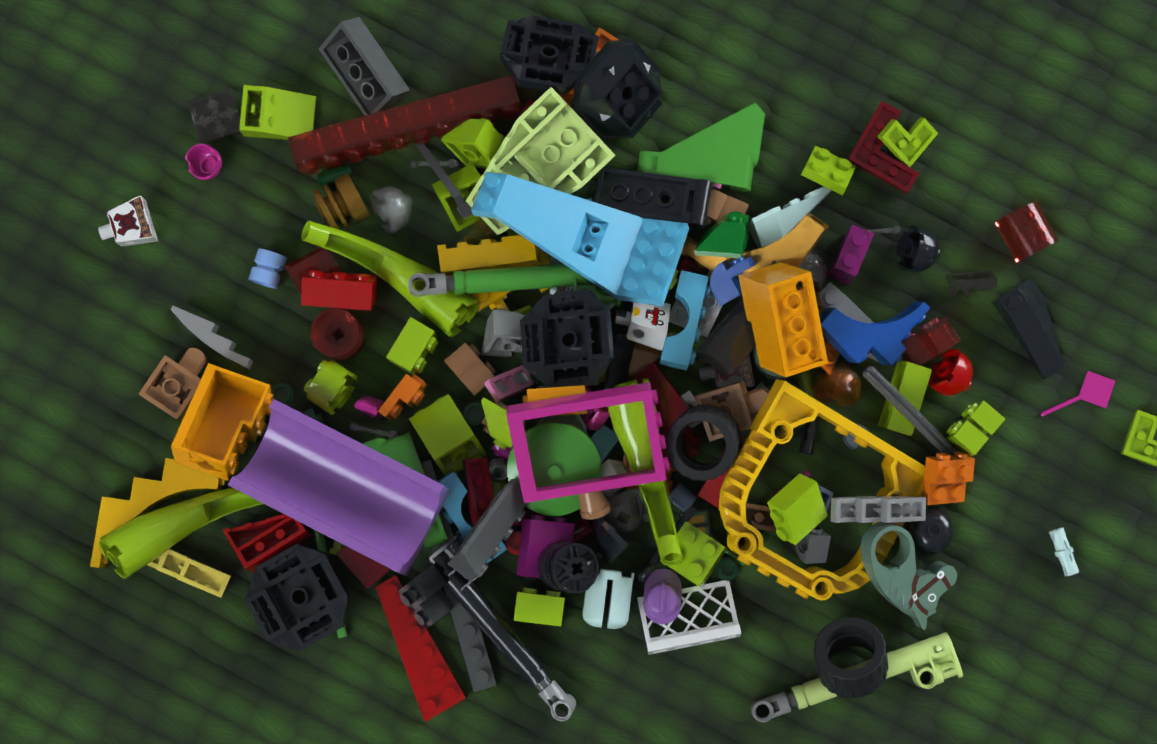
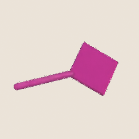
M1087 371L1078 396L1041 412V416L1050 414L1080 399L1106 409L1115 381Z

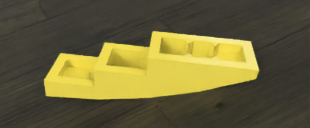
M173 549L167 550L160 557L147 564L160 572L177 578V580L220 598L231 577L220 570Z

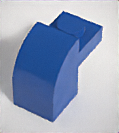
M743 256L742 258H737L731 262L732 267L725 260L719 263L713 270L710 286L720 306L742 294L740 282L736 276L756 265L752 257L744 259Z

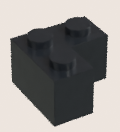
M434 564L398 591L402 602L411 608L415 613L414 616L420 625H424L426 629L454 608L441 590L447 584V581Z

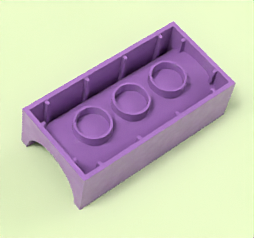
M273 399L269 407L271 410L270 421L261 444L248 465L238 475L232 476L228 485L374 561L407 576L451 491L437 481Z

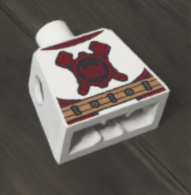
M142 196L135 197L108 211L107 215L110 223L98 227L102 240L114 237L116 243L120 246L158 241L147 202Z

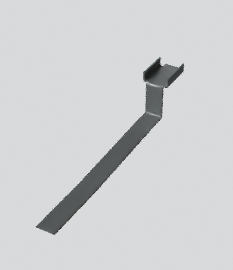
M422 141L415 144L453 196L458 206L457 210L463 219L464 217L471 216L473 214L472 208L467 202H464L458 189Z

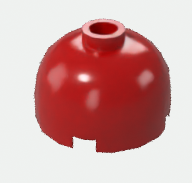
M956 348L950 349L941 355L944 359L939 365L936 362L932 365V372L928 382L932 389L945 396H953L966 391L971 386L973 367L970 360Z

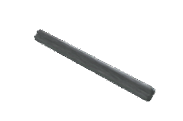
M868 366L863 371V376L941 453L954 455L958 451L873 366Z

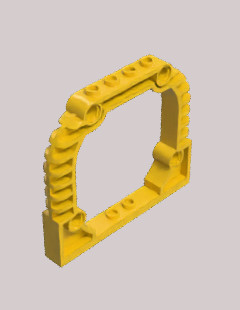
M776 379L749 427L751 430L749 436L746 438L744 445L738 452L734 463L724 478L719 493V511L724 528L729 533L727 546L731 551L739 555L737 560L748 566L754 563L758 566V572L767 577L773 574L778 577L777 583L786 588L792 585L797 588L795 593L805 599L811 596L823 601L829 599L833 593L842 594L857 590L870 581L862 562L861 546L849 563L835 572H830L817 566L803 570L764 547L761 533L746 521L745 504L750 489L774 446L777 443L785 444L789 442L793 436V428L814 421L818 415L835 425L836 428L834 430L844 436L849 434L855 438L854 442L864 448L868 445L885 456L881 463L885 487L878 491L877 496L922 497L925 466L788 382ZM780 425L781 433L776 437L774 431ZM896 522L893 524L903 527L905 522ZM895 531L883 534L876 544L875 555L881 565L884 559L887 558L888 552L898 536ZM742 537H744L745 544L743 545V547L739 548L738 542ZM821 582V589L816 592L815 587Z

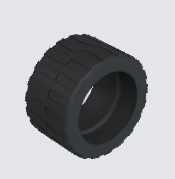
M708 404L697 405L681 414L670 426L666 436L667 457L674 469L679 471L684 477L695 481L713 480L727 472L734 463L742 445L741 431L736 420L731 417V414L718 406L715 407ZM697 421H705L715 425L721 431L726 447L719 460L709 464L700 463L687 454L683 446L682 436L690 424Z
M844 617L827 624L818 633L817 639L814 642L815 663L818 677L828 691L842 698L854 699L872 694L877 688L881 687L887 677L888 657L884 636L875 625L857 617ZM846 646H860L873 654L868 664L855 670L840 669L829 662L831 656L837 650Z

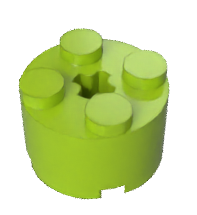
M323 360L317 368L318 373L313 380L310 379L306 383L304 391L307 392V399L333 415L335 414L333 410L336 407L341 409L350 398L355 388L351 384L353 380L357 382V375L333 360L329 362Z

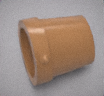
M603 490L578 494L579 511L583 519H597L610 512V503L606 499Z

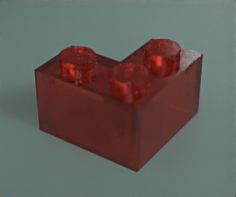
M936 317L921 327L923 330L921 333L915 335L912 332L903 341L902 344L906 347V350L902 354L907 362L922 365L961 340L946 317L942 320Z

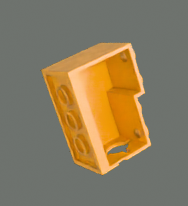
M779 262L738 275L746 317L752 323L760 367L783 377H789L828 364L811 271ZM801 281L802 288L797 290L796 284ZM814 350L815 355L811 354L810 351Z
M208 363L171 445L175 463L229 481L231 474L235 475L238 470L239 462L237 460L240 453H245L248 446L247 440L256 442L257 437L262 436L266 427L264 421L267 415H271L269 407L274 396L271 393V386Z

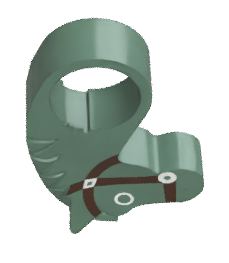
M875 523L866 530L862 537V562L872 584L889 603L901 612L911 616L915 625L925 630L927 617L936 613L940 596L952 587L957 580V572L954 567L942 561H936L926 570L916 569L913 538L907 530L893 523ZM895 531L900 540L898 553L889 561V564L881 565L875 555L876 544L883 534Z

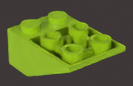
M244 85L239 130L244 137L312 142L316 96L271 87Z

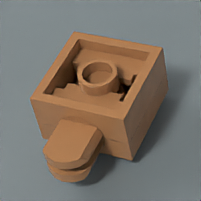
M189 348L178 363L165 355L139 392V395L182 422L200 383L201 378L198 377V374L207 362L206 355L197 348Z
M744 380L700 393L695 396L697 405L708 404L715 407L718 406L730 413L742 432L749 430L756 417L755 413H758L769 390L759 388L748 392ZM703 421L709 441L724 437L715 425Z

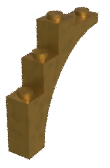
M806 214L797 226L780 240L768 246L745 250L743 253L744 259L752 257L756 265L744 271L743 274L773 265L775 262L800 268L829 226L813 214ZM688 236L681 252L682 255L691 256L695 259V263L703 270H710L706 275L709 277L708 284H710L713 270L719 263L727 260L732 267L731 262L737 259L695 255L698 242Z

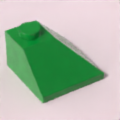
M741 212L725 214L703 233L695 249V255L742 258L749 241V215H743Z

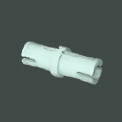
M1064 527L1049 531L1056 550L1054 553L1059 558L1064 576L1079 573L1072 553L1074 550L1069 545Z

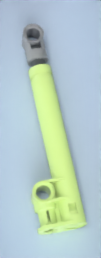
M947 632L887 653L888 671L886 679L910 671L912 679L917 686L930 689L935 685L943 683L947 678L956 675L959 678L963 677L961 665ZM871 659L844 668V670L859 669L868 664ZM924 671H928L931 677L930 681L926 684L920 681V675ZM816 678L803 683V685L791 687L792 692L785 694V692H781L756 700L752 703L750 711L753 718L757 721L767 722L772 718L791 712V708L798 707L801 710L808 707V705L818 704L837 697V695L828 691L821 683V679ZM761 704L766 705L768 708V713L764 717H758L756 714V708Z

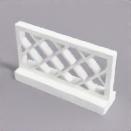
M724 580L704 584L702 588L694 586L682 589V595H688L686 598L681 596L683 601L681 609L687 603L697 610L691 621L680 614L677 616L688 624L683 632L677 633L669 628L673 623L672 621L667 626L659 624L665 630L661 636L650 638L648 629L653 621L650 620L647 625V615L643 605L644 596L637 598L648 655L741 636L740 624L738 623L729 581ZM725 586L727 596L721 603L712 597L711 594L715 588ZM711 589L709 593H706L705 591H703V590ZM693 592H700L706 596L700 607L688 601ZM708 599L720 605L714 616L702 610ZM727 600L729 602L730 608L725 605ZM722 608L731 613L733 622L723 624L716 619ZM699 612L711 619L707 627L699 628L693 624ZM713 621L716 622L717 624H719V625L711 626V624L713 623ZM690 626L695 628L694 630L687 631ZM667 630L672 633L669 635H665Z

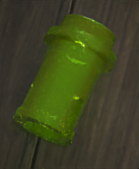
M811 371L798 373L795 380H798L799 390L815 398L812 384L814 375H811Z

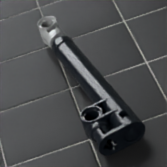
M458 532L424 562L428 567L432 564L435 565L447 581L445 587L523 679H526L528 685L531 688L537 687L539 696L550 707L553 718L560 722L568 720L576 708L574 697L565 693L555 680L551 681L548 678L549 671L541 665L539 659L473 583L478 576L469 581L447 564L463 542L460 539L462 534ZM559 704L566 705L568 711L560 709Z

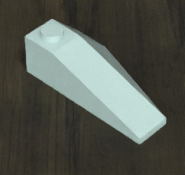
M821 187L806 194L801 201L797 198L791 200L783 206L782 210L778 206L752 218L749 223V231L757 247L768 246L788 234L832 190Z

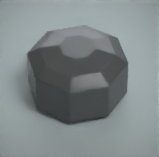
M496 458L488 463L491 480L494 482L503 481L508 477L507 461L503 458Z

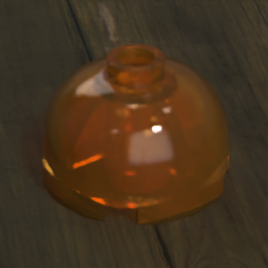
M836 364L832 368L831 374H828L825 370L820 372L815 381L813 394L828 403L829 398L837 400L835 405L851 406L857 404L860 398L861 382L858 375L849 369V366Z

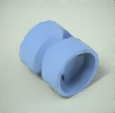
M259 248L254 260L257 265L252 267L248 280L262 286L277 289L281 278L278 273L284 269L287 258L278 253Z

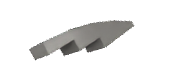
M172 306V312L202 342L229 360L249 370L251 369L254 361L233 352L236 343L217 335L218 325Z
M867 496L831 498V522L835 523L925 521L926 497Z

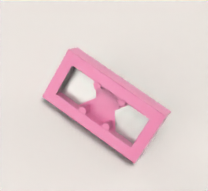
M523 365L490 378L485 382L486 388L496 403L533 388L535 385L530 379V373L523 368Z

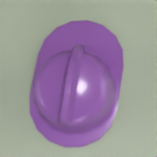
M665 568L656 569L645 581L644 611L647 617L654 623H670L680 613L682 585L680 578L672 570Z

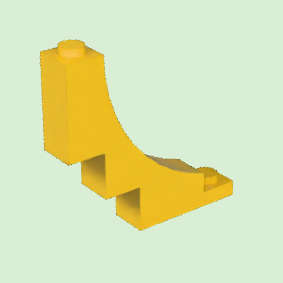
M165 458L162 481L134 477L130 500L102 497L90 567L105 568L106 564L109 563L110 559L106 560L100 549L99 542L101 540L99 538L138 516L146 514L153 507L173 496L195 490H222V485L225 486L227 480L175 463V459Z

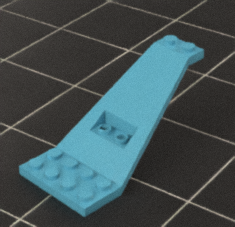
M486 172L471 209L474 216L496 218L614 298L621 301L657 306L664 305L689 231L688 223L642 218L515 176Z

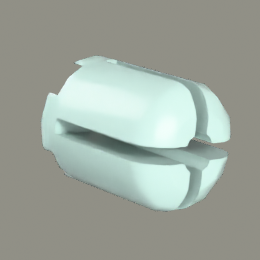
M600 569L594 584L585 591L583 619L591 626L602 628L607 579L612 580L607 628H622L629 620L634 573H631V577L622 576L621 571Z

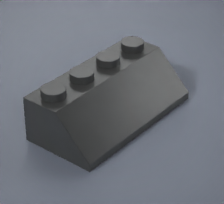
M360 17L340 22L319 47V51L368 122L373 121L397 105L410 91Z
M513 478L496 494L447 563L469 581L475 576L480 578L488 568L485 563L489 557L493 559L501 549L498 546L500 541L508 539L513 532L511 526L514 521L518 523L526 513L523 509L527 503H524L522 491Z

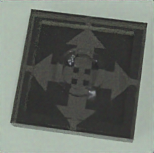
M231 88L187 101L200 144H208L241 133L239 130L240 114Z

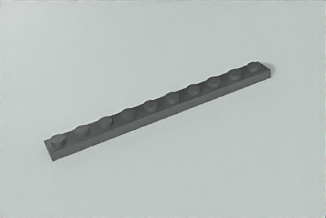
M432 460L420 462L425 476L438 481ZM442 507L439 516L449 541L454 535L450 523L443 515V512L446 510ZM446 542L433 546V553L436 552L440 547H442ZM444 585L446 597L454 606L450 611L474 692L496 686V679L481 628Z

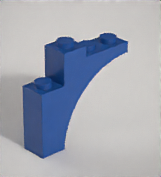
M914 301L898 315L876 323H864L844 315L836 307H826L819 317L823 337L847 362L860 363L868 357L870 352L881 364L894 365L900 361L902 353L906 350L901 341L906 340L911 334V329L925 319V313L930 307L925 302Z

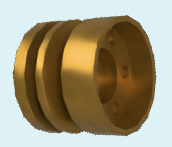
M348 173L334 180L337 191L332 192L327 185L323 186L327 193L325 197L321 195L318 189L313 191L316 206L324 222L329 227L339 229L336 222L341 220L345 229L349 228L346 218L351 215L356 223L370 217Z

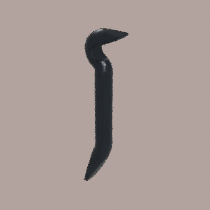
M691 505L676 522L677 533L685 521L689 522L697 512L694 506ZM658 548L642 571L634 577L638 584L641 585L648 579L660 561Z

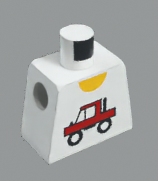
M633 302L631 312L617 310L615 323L628 326L626 337L629 340L662 350L668 331L671 304L664 303L663 306Z

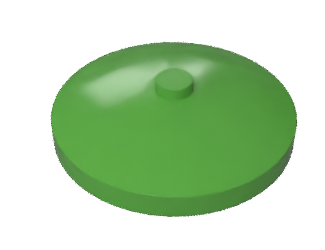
M554 421L535 425L525 431L536 488L601 477L602 467L598 449L592 439L581 429L568 423ZM512 447L507 462L508 481L513 478L521 489ZM577 494L528 502L526 507L539 514L561 516L580 509Z

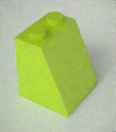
M449 394L436 399L433 404L417 411L414 416L409 418L444 475L453 470L456 474L463 470L462 461L465 459L482 458L486 455L485 450Z

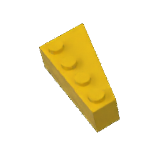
M521 235L502 237L501 242H497L495 239H483L479 242V245L460 242L457 243L456 248L446 249V244L437 245L440 270L446 276L453 275V271L465 272V270L542 265L539 247Z

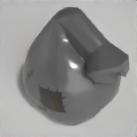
M639 488L623 490L607 498L611 510L603 517L621 534L634 531L640 526L641 521H649Z

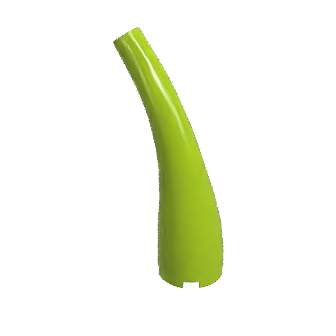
M307 221L304 225L302 241L338 253L375 273L388 282L422 315L449 337L460 333L461 329L458 327L465 321L470 323L479 308V304H477L479 300L467 293L455 295L454 291H447V294L414 297L408 290L410 277L416 273L437 274L439 272L357 235L312 221ZM415 280L412 283V287L416 291H421L425 288V283L421 280Z
M648 378L642 379L643 383L649 382ZM632 380L614 385V387L618 388L638 383L637 380ZM643 401L607 406L613 429L632 472L655 469ZM666 480L639 484L638 488L646 508L660 560L664 565L677 564L681 561L682 554L677 538Z
M233 487L218 490L138 516L99 538L101 540L99 546L106 560L110 559L115 566H118L114 571L120 577L126 579L160 557L176 543L197 529L233 512L264 503Z

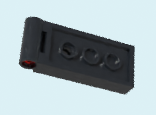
M603 167L599 173L594 202L642 218L688 223L690 228L704 229L712 182L704 179H690ZM665 199L669 200L668 203H663L662 201Z

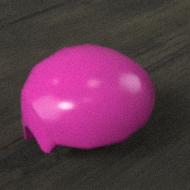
M196 144L190 147L185 155V160L189 165L188 171L197 179L211 180L219 174L222 167V159L219 152L212 146Z

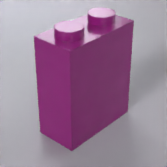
M852 225L842 239L827 276L849 285L858 274L874 233Z
M531 515V519H522L517 575L539 578L537 564L542 550L549 544L557 541L573 543L575 524L566 523L567 518L553 517L552 522L545 521V516Z

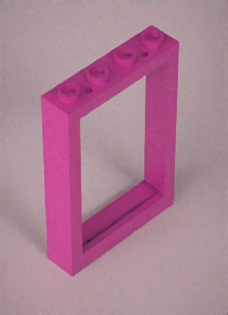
M650 382L507 406L506 415L524 503L666 480V472L670 471L668 457H663L662 449H666L664 435H659L658 427H662L660 412L655 413L654 404L659 403L657 391L651 390ZM643 401L655 469L536 488L523 420Z

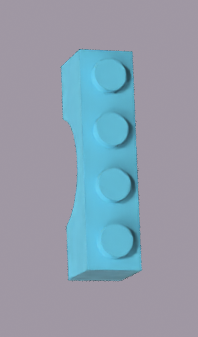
M681 270L675 298L684 305L688 314V324L679 334L666 337L659 364L686 371L689 364H694L696 351H692L694 342L698 343L701 329L697 328L699 320L704 319L706 307L702 306L704 297H709L711 289L710 284H707L708 276Z
M453 470L437 482L451 491L443 505L446 510L443 512V515L450 524L453 522L459 529L456 533L460 532L462 534L460 539L464 541L473 527L466 522L461 513V503L467 493V489ZM502 540L498 544L501 549L495 557L507 550ZM489 557V559L487 560L486 564H487L488 562H490L491 560H493V559H491V558Z

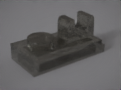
M992 270L946 274L952 299H956V293L959 290H963L964 297L969 298L970 289L987 291L990 288L997 287V278Z

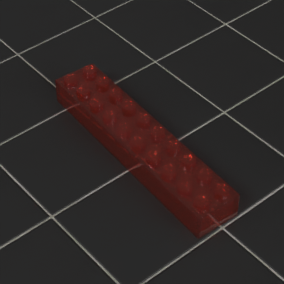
M510 75L288 137L294 163L301 174L311 175L319 172V169L324 167L341 166V163L346 161L351 163L363 160L364 156L371 154L372 156H380L385 153V150L392 148L394 150H401L406 148L407 144L414 142L416 144H423L428 142L429 138L436 136L442 138L468 119L484 118L492 124L500 118L505 120L513 119L518 116V113H521L520 100L513 77Z

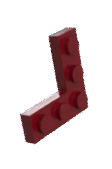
M881 101L848 160L871 175L908 194L919 173L880 151L883 142L877 136L891 119L897 120L901 114L900 110Z
M487 457L465 459L462 461L472 527H474L494 499ZM526 506L523 509L526 513L522 519H531V515L541 516V514L530 510ZM522 519L518 523L514 521L512 526L522 525Z

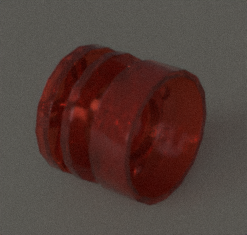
M330 308L321 312L314 319L311 326V339L314 346L325 356L334 360H348L355 357L361 351L365 342V331L361 322L348 311L340 308ZM340 332L345 334V337L340 338L339 341L335 337V335L340 334Z

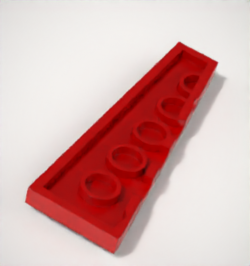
M395 575L376 586V590L423 719L426 722L464 700L466 696L428 629L417 622L414 616L415 613L402 602L398 591L403 585L398 576Z

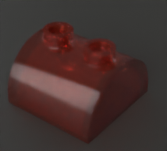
M1037 201L1029 203L995 222L1016 263L1059 242Z

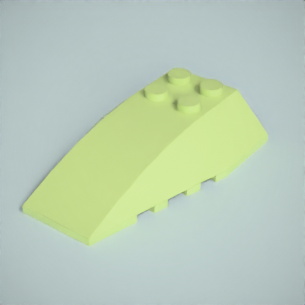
M550 87L516 120L466 202L471 207L473 206L486 172L508 174L572 194L582 188L616 155L564 99ZM481 217L497 235L510 229L496 218Z

